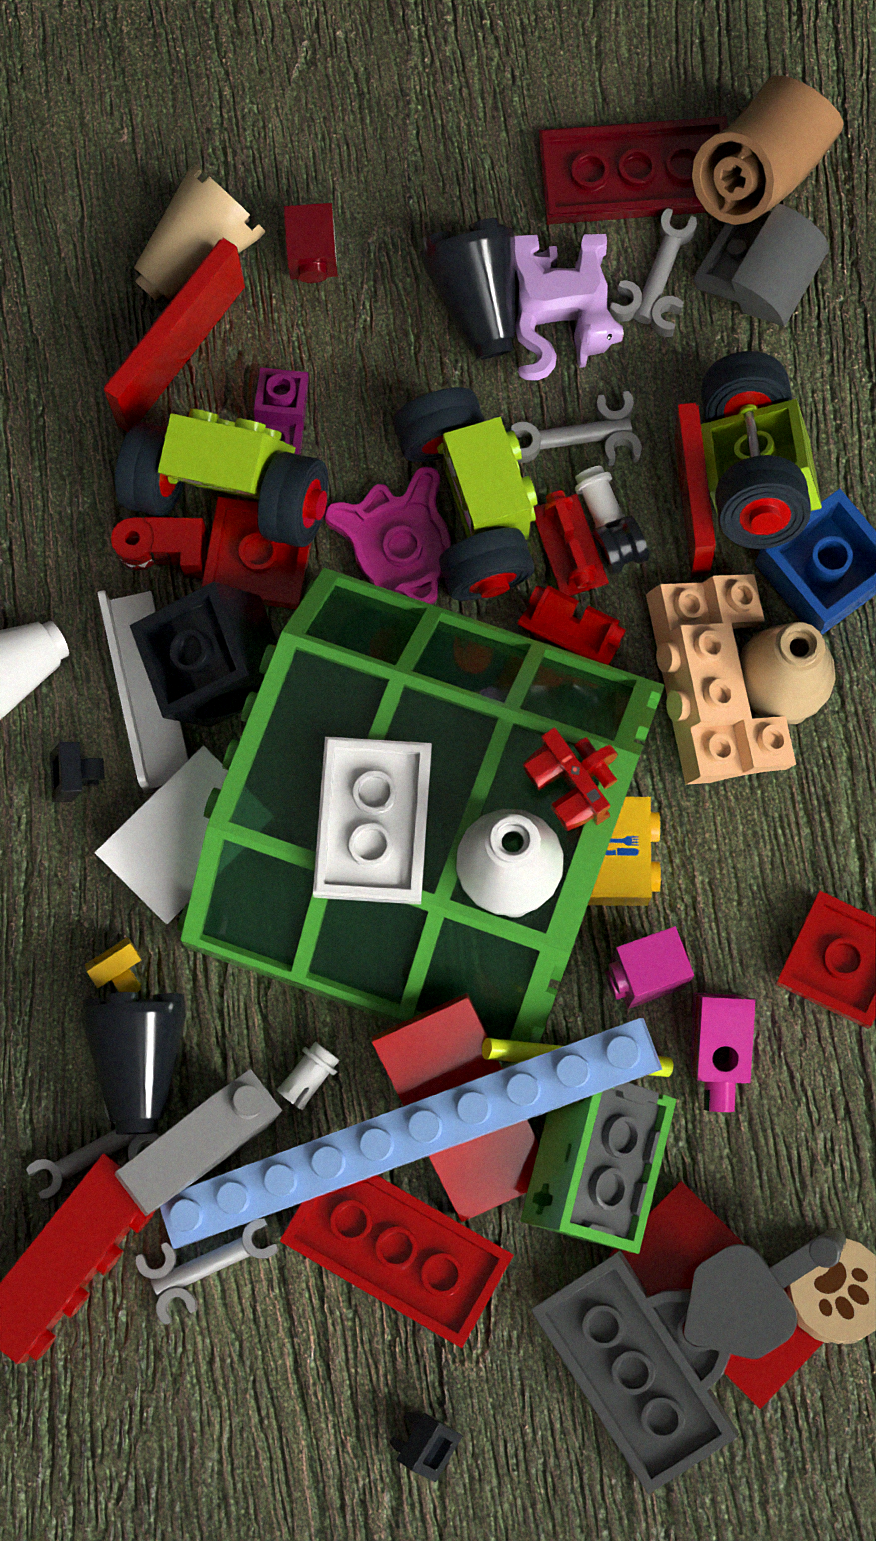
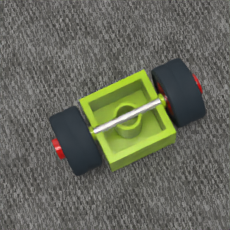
M741 351L729 354L716 361L707 370L701 385L703 411L707 422L701 424L709 493L716 509L721 529L731 541L747 548H773L796 538L807 526L811 511L822 508L810 439L797 398L792 399L789 377L783 365L773 356L763 352Z
M454 387L437 390L422 395L402 406L393 416V427L399 439L402 454L407 460L412 462H428L443 458V468L467 537L447 548L439 557V565L445 578L448 593L452 599L467 601L495 597L528 579L534 572V563L528 551L526 540L529 539L530 522L536 520L533 506L537 505L538 502L530 476L521 477L518 460L522 459V454L515 432L505 431L501 416L485 421L480 410L478 398L474 391L469 388Z
M190 408L188 417L171 413L168 427L142 422L135 424L127 433L119 451L115 470L116 496L120 505L126 509L145 512L155 516L166 515L176 505L184 483L196 487L259 500L258 527L261 535L269 541L286 543L296 547H306L315 538L327 505V467L318 458L295 454L296 447L280 440L281 432L265 428L266 425L242 418H236V422L219 418L220 415Z

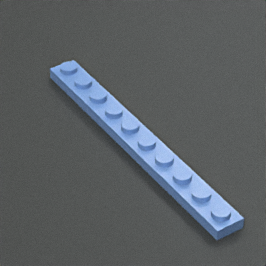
M638 1018L187 1187L160 1206L172 1248H181L660 1071L662 1066L644 1018Z

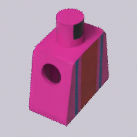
M693 993L691 1076L697 1081H705L703 1106L705 1111L735 1112L736 1083H750L755 999L746 995ZM728 1046V1061L720 1066L714 1065V1052L720 1047Z

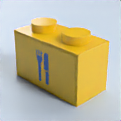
M625 797L588 905L648 906L652 898V892H660V862L651 861V842H659L660 813L651 812V797Z

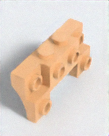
M755 574L712 576L701 583L660 584L646 594L657 646L656 660L663 675L667 694L666 708L673 723L685 785L712 783L742 775L786 770L796 765L786 716L752 719L733 629L756 627L765 621Z

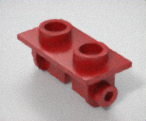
M563 490L548 494L545 497L546 504L534 507L535 524L559 591L568 596H573L608 585L609 582L578 495L574 494L566 497Z
M538 585L535 587L528 602L530 605L517 623L530 630L533 636L542 641L554 642L574 652V654L609 665L620 648V642L627 630L619 626L620 620L589 605L585 609L581 620L574 617L573 614L579 600L554 589L550 585L546 589Z

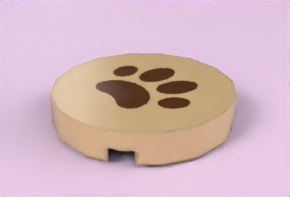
M846 1238V1245L841 1253L839 1262L835 1266L830 1268L818 1266L787 1286V1295L797 1312L798 1326L814 1339L826 1343L851 1344L876 1331V1255L861 1243Z

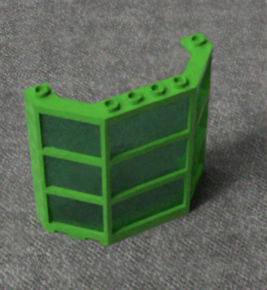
M323 568L317 579L310 581L303 600L282 630L277 646L273 644L267 646L259 673L265 675L258 693L251 691L243 707L241 721L247 722L240 741L231 740L224 756L222 768L228 770L222 788L214 787L208 797L203 816L208 818L209 822L205 832L189 903L185 905L177 926V931L182 933L180 941L186 948L397 1024L468 993L489 1038L540 1043L558 991L548 987L550 979L559 982L562 980L643 748L642 744L636 743L634 740L645 742L665 685ZM554 727L580 763L583 761V758L574 745L585 737L589 739L596 751L607 745H612L618 753L617 758L608 765L617 778L615 784L604 789L596 776L591 777L611 805L607 810L610 817L599 825H596L593 819L581 826L566 831L551 809V804L571 791L568 784L561 776L538 791L523 770V763L537 749L542 747L541 736ZM325 737L432 743L421 904L313 897ZM500 809L525 810L543 819L557 834L563 851L562 877L553 896L538 909L527 912L520 917L496 915L476 905L463 890L456 872L457 850L467 828L482 815ZM517 838L511 843L502 844L503 848L508 852H517L521 849ZM503 1061L511 1065L518 1064V1062Z

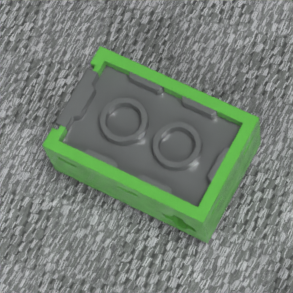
M627 1082L549 1111L520 1222L597 1245L639 1254L677 1099Z

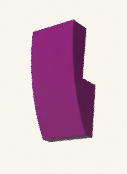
M260 367L254 405L255 422L265 424V428L281 432L280 440L296 447L295 454L301 455L309 372Z

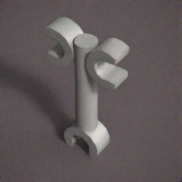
M669 208L663 212L660 220L659 232L662 242L643 292L634 282L628 280L620 281L617 293L630 298L632 303L627 306H621L612 302L610 306V314L614 320L624 322L635 319L643 324L651 323L653 330L663 337H672L676 324L665 321L661 314L668 311L681 315L684 302L674 296H664L662 298L661 296L680 245L688 243L693 238L697 225L696 217L691 216L688 220V225L684 229L676 230L672 228L670 221L673 210Z
M629 391L623 392V408L619 411L609 410L606 406L605 396L598 395L596 403V414L600 419L598 422L538 430L537 427L528 422L515 423L511 426V431L515 432L517 438L526 437L531 441L529 447L520 448L522 459L518 460V462L527 463L534 460L542 449L606 440L604 459L608 466L614 465V449L620 445H624L631 450L633 462L639 461L642 450L641 441L632 433L630 420L634 404L632 395Z
M104 1104L105 1113H106V1115H107V1117H108V1119H109V1115H108V1111H107V1108H106V1104ZM115 1129L56 1162L46 1159L36 1160L28 1166L26 1171L30 1176L36 1175L43 1170H49L52 1173L53 1182L51 1186L38 1193L43 1200L52 1199L63 1190L66 1179L94 1165L103 1153L110 1156L129 1145L128 1158L131 1160L139 1154L144 1144L153 1143L160 1136L156 1133L116 1135Z
M266 1219L251 1221L245 1227L242 1237L176 1268L177 1254L168 1242L161 1244L166 1259L164 1265L159 1269L151 1268L144 1254L137 1255L136 1266L143 1276L151 1278L152 1287L159 1298L156 1304V1313L159 1320L165 1325L173 1322L168 1312V1304L176 1297L184 1300L190 1313L197 1311L195 1296L183 1287L249 1256L258 1259H268L274 1256L279 1251L277 1244L259 1249L253 1243L255 1232L268 1226Z

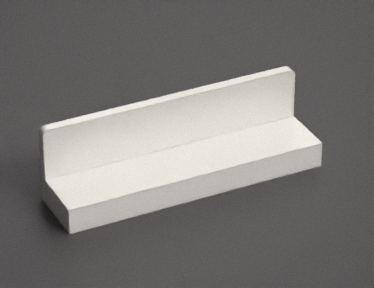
M105 590L98 591L137 780L145 794L153 793L189 760L181 722L162 717L129 626L156 612L152 592L148 591L109 600Z

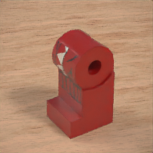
M133 517L124 519L113 529L111 535L112 547L122 564L127 568L140 571L146 570L154 564L180 565L186 578L203 579L207 560L208 530L202 518Z

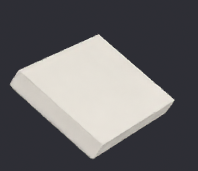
M325 737L313 885L314 898L421 904L432 743Z
M204 745L94 852L165 924H168L190 901L205 832L209 819L203 816L204 809L214 787L222 788L228 770L222 768L223 764ZM243 787L230 822L260 832L274 816ZM224 840L217 874L245 846Z

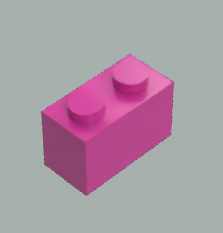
M676 926L616 947L610 964H608L609 970L605 971L614 999L623 998L627 1009L683 990L694 977Z

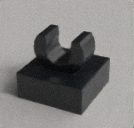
M59 742L50 753L52 803L73 802L82 792V786L99 785V780L105 778L104 759H81L80 742Z
M407 1412L404 1418L414 1424L415 1429L406 1443L392 1436L389 1442L393 1449L400 1452L396 1460L411 1471L436 1482L463 1435L425 1412L422 1417L414 1412Z

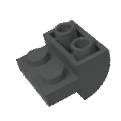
M778 203L772 211H767L752 222L738 225L726 223L693 279L697 289L739 302L744 314L785 327L827 255L829 245L823 233L809 219L797 211Z

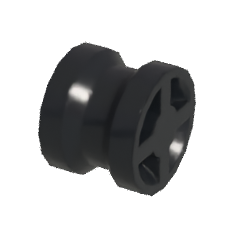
M632 515L621 518L619 524L614 527L600 526L593 530L598 553L609 574L614 575L621 572L623 566L632 561L641 564L649 560V552L644 536Z

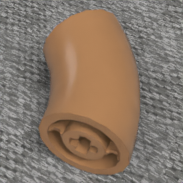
M773 75L768 78L742 113L726 129L715 134L702 144L694 159L692 180L696 196L705 210L719 221L734 225L752 222L787 197L809 175L830 149L843 129L844 122L840 113L828 99L799 80L780 75Z

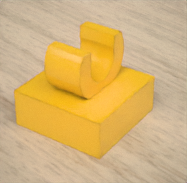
M128 937L85 964L86 972L97 988L112 980L119 992H138L142 989L139 981L130 969V967L140 962L141 958Z

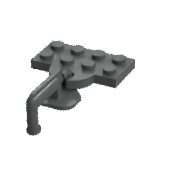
M837 1228L828 1229L771 1267H768L763 1257L754 1248L744 1244H733L722 1249L697 1267L692 1290L667 1288L652 1295H649L620 1250L531 1309L648 1494L738 1437L740 1433L710 1387L724 1374L731 1354L749 1359H759L785 1343L793 1335L797 1326V1312L784 1288L818 1266L823 1268L835 1266L839 1262L841 1253L846 1245V1236Z

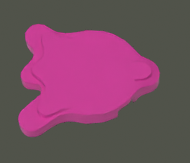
M419 468L414 473L405 494L401 497L393 496L386 485L376 484L359 504L331 503L324 513L327 526L344 536L350 543L355 554L356 564L368 583L429 604H434L437 600L438 585L443 577L439 565V557L451 546V537L447 525L436 507L440 475L434 468Z

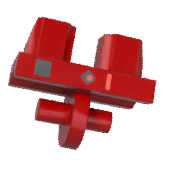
M555 727L541 736L542 747L537 749L523 763L524 772L538 791L561 776L568 784L571 791L551 804V809L566 831L581 826L593 819L596 825H599L610 817L607 810L611 805L591 777L596 776L604 789L615 784L617 778L608 765L617 758L618 753L612 745H607L596 751L589 739L585 737L574 745L583 758V761L580 763Z

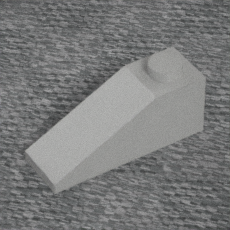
M250 1069L208 1098L117 1170L114 1175L143 1214L148 1216L265 1132L281 1113L282 1109Z

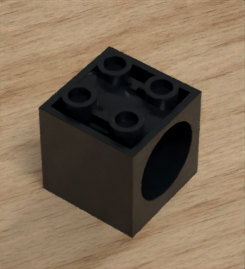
M215 581L129 625L162 717L206 727H212L243 711L249 693L251 691L258 693L265 677L264 674L259 673L267 646L269 644L277 646L278 643L260 595ZM289 671L280 693L294 686Z

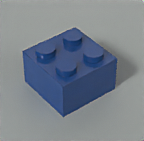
M841 488L821 502V509L811 511L807 526L796 538L777 547L760 549L755 561L758 569L802 622L814 626L820 631L821 635L876 595V531Z

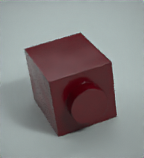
M332 203L284 206L287 262L290 280L300 279L305 283H318L326 280L328 277H338Z

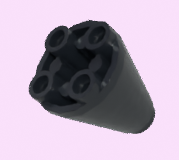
M497 218L476 221L469 225L470 232L454 237L451 236L450 231L426 236L422 239L425 249L420 251L423 267L467 348L474 350L476 360L490 359L512 352L511 340L515 338V236L513 228L499 224Z
M116 992L106 994V998L83 1000V1009H81L82 1023L109 1119L111 1122H116V1135L158 1133V1120H162L186 1018L184 994H155L153 999L138 1000V993Z

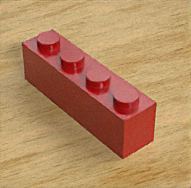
M104 1153L101 1155L0 1282V1351L16 1364L26 1363L30 1357L38 1361L45 1354L57 1337L51 1332L64 1314L72 1318L90 1296V1292L85 1289L87 1284L97 1272L105 1276L112 1269L124 1252L118 1246L131 1229L135 1233H139L156 1212L155 1210L148 1216L143 1214L114 1175L123 1166L109 1155Z

